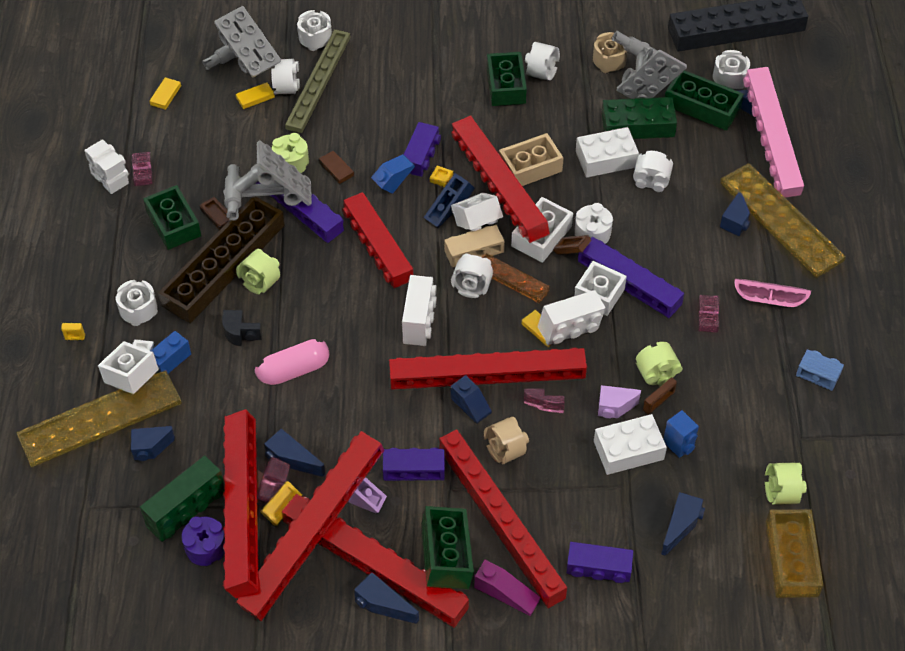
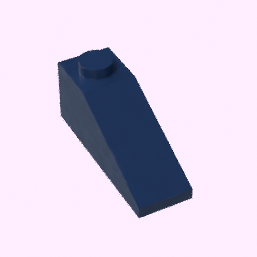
M454 173L424 218L439 228L453 215L451 205L468 199L475 190V187Z
M280 429L264 443L265 456L269 461H275L279 466L321 477L325 475L324 464L283 429Z
M679 492L661 555H667L696 527L698 519L702 520L705 508L702 507L703 499Z
M371 573L354 589L355 602L361 608H366L372 613L415 624L419 622V611L375 574Z

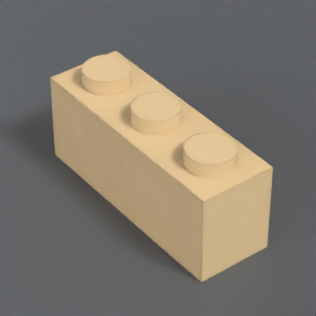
M497 225L487 226L483 229L445 239L444 250L451 266L456 267L458 260L466 253L482 258L504 253V239Z

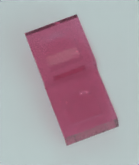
M150 152L132 154L134 186L153 184Z
M699 295V331L718 332L719 296Z
M524 389L525 404L547 412L564 413V396H544V389Z
M274 457L270 458L259 485L258 499L267 503L286 482L290 464Z

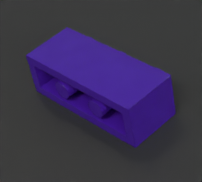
M418 122L404 153L415 165L409 174L422 177L424 171L428 170L430 157L433 158L435 146L439 145L441 140L439 127Z
M384 449L383 480H444V449Z
M570 542L566 574H571L574 577H592L595 580L608 579L617 583L630 582L633 550Z

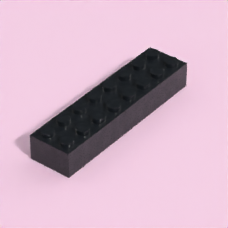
M753 0L672 13L669 16L668 30L677 52L805 31L809 16L801 0Z

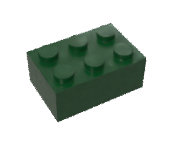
M521 52L487 54V75L491 105L526 104L527 88Z
M177 185L143 198L146 212L167 250L202 236L199 222Z

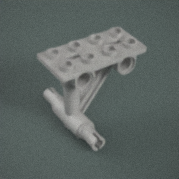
M244 6L215 20L214 24L218 28L219 37L225 46L217 49L214 55L202 60L204 67L209 70L219 63L224 64L238 57V64L244 73L249 72L251 77H255L281 62L280 57Z
M616 31L612 36V41L622 45L624 50L636 56V70L628 68L623 74L622 83L617 87L618 92L631 99L653 98L687 68L685 63L662 50L650 47L648 43L642 42L633 36L627 37L619 31Z
M260 140L257 142V164L251 167L247 174L240 178L239 167L235 164H231L227 168L228 176L225 178L223 193L225 195L227 218L230 220H236L239 217L238 209L241 206V197L284 194V202L288 205H297L301 201L308 206L312 204L310 179L306 175H302L295 166L290 165L281 155L276 154L268 144H264Z

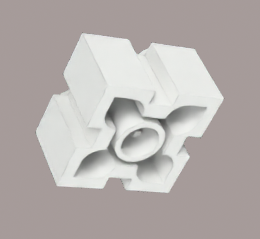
M102 139L85 149L87 160L90 162L91 174L99 182L103 183V186L110 194L129 184L127 177L129 173L124 165L126 164L125 159L121 154L118 155L111 144H107Z

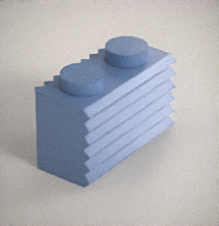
M807 349L799 364L796 376H800V378L833 391L844 364L835 358L830 359L822 356L818 351Z

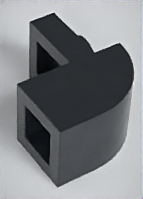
M223 310L222 324L225 337L236 346H242V340H262L261 324L244 323L243 310Z

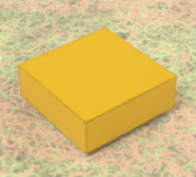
M436 166L430 176V182L445 187L452 178L453 171Z
M62 323L61 329L65 340H84L85 333L82 323Z

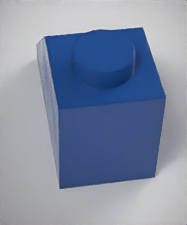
M402 154L383 163L371 178L381 189L394 193L415 165Z

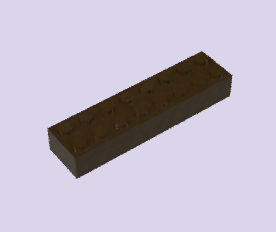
M253 196L238 211V219L229 220L158 292L161 306L191 324L237 276V266L256 249L262 250L285 226L283 212Z

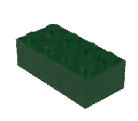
M684 70L671 82L665 92V97L673 98L676 111L727 131L742 107L744 94Z
M672 97L603 100L601 116L604 132L628 127L633 139L675 137L677 119Z
M204 455L140 506L146 527L161 542L171 538L180 527L187 525L190 519L199 512H203L211 502L223 495L225 486L221 470Z
M425 506L421 527L427 587L469 589L474 569L467 509Z

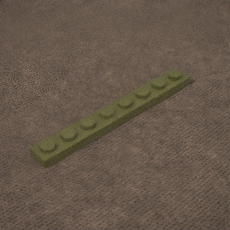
M334 29L285 124L286 130L303 133L350 40V33Z

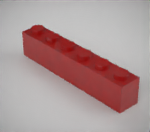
M362 192L343 200L344 208H342L345 218H349L352 229L358 232L361 243H365L367 246L368 254L370 257H374L375 264L379 270L383 271L386 282H390L393 288L408 283L410 275H413V268L365 194Z

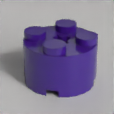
M193 517L190 519L182 532V543L189 560L199 566H208L216 560L219 561L225 554L223 548L225 534L221 523L210 517Z

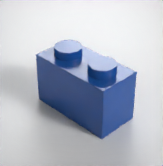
M176 331L151 350L154 353L159 368L156 373L162 378L191 355L189 342Z
M681 410L667 421L663 439L665 445L679 458L684 454H690L695 448L699 426Z

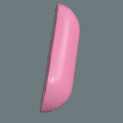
M735 279L737 292L741 297L749 301L797 307L804 303L811 294L810 290L797 287Z
M308 340L265 357L263 359L264 363L259 367H255V374L260 381L266 384L276 385L324 366L329 359V349L325 341Z

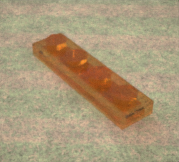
M487 253L483 257L491 261L493 268L492 279L538 303L549 292V285Z

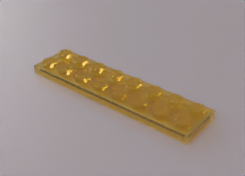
M748 163L721 178L720 183L734 197L738 192L742 193L750 213L816 278L845 261L846 256L752 165Z
M165 370L153 375L134 394L119 389L16 433L31 467L180 405L182 402Z

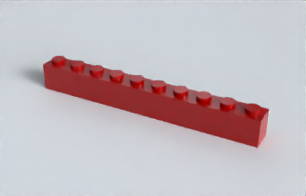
M468 116L452 123L453 131L451 134L454 141H458L461 151H465L468 161L473 162L476 172H480L483 182L488 183L490 192L495 193L499 204L502 203L506 215L511 216L513 225L519 227L521 236L523 238L526 237L528 242L531 243L549 235L548 221L474 119Z
M584 348L389 359L391 390L451 386L465 375L476 385L585 379L587 371Z
M246 409L225 416V425L223 427L225 433V441L223 443L225 449V458L223 459L225 474L223 476L225 482V491L223 493L225 499V508L223 510L225 516V526L223 527L225 534V543L223 545L225 552V561L223 563L225 580L223 585L225 590L235 598L259 591L256 419Z
M456 429L439 438L440 449H444V458L541 597L546 607L550 608L566 599L567 586Z
M362 431L351 440L350 447L340 455L335 468L329 470L324 483L315 489L313 498L302 507L301 514L297 520L294 519L291 522L286 535L278 540L275 550L264 559V565L258 571L259 591L238 598L237 604L258 620H263L383 454L384 448L380 442Z
M296 494L281 512L283 522L290 525L294 519L297 520L301 514L302 507L305 503L310 502V499ZM336 517L318 542L321 546L368 575L371 573L375 574L392 590L453 628L456 627L469 609V599L463 592H456L452 588L427 587L425 569L420 570L409 559L399 557L394 550L381 546L376 539L363 535L361 530L356 527H350L340 517Z

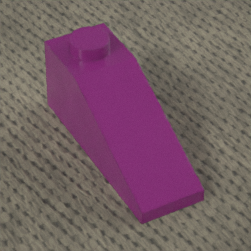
M484 560L475 575L474 588L529 616L532 615L541 599L540 596L505 569L487 560Z

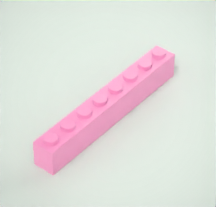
M769 68L748 69L743 82L745 88L747 87L748 100L752 102V114L757 119L756 127L761 133V144L766 150L765 158L770 164V175L775 180L774 189L778 192L780 198L799 196L803 191L804 184Z

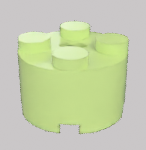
M297 133L274 139L272 150L276 154L281 155L290 165L295 166L300 173L304 172L307 164H309L306 141Z
M256 249L237 266L236 273L239 279L242 277L244 280L243 285L249 291L260 294L261 292H266L280 278L278 268L280 264L276 258H271L261 249Z
M657 342L658 346L655 347L649 345L636 356V365L645 382L649 385H659L661 387L671 377L673 378L682 371L681 363L667 342Z
M800 463L768 464L765 475H769V482H765V491L769 502H773L772 504L800 503L802 493H806L807 489L806 482L802 481V465Z

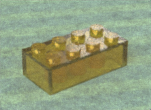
M812 509L770 510L766 520L776 598L819 597L823 588V580Z

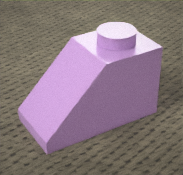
M601 385L598 416L619 418L639 404L641 390Z
M365 477L348 502L378 513L387 496Z

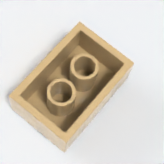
M548 133L499 150V155L522 186L562 172L563 156Z

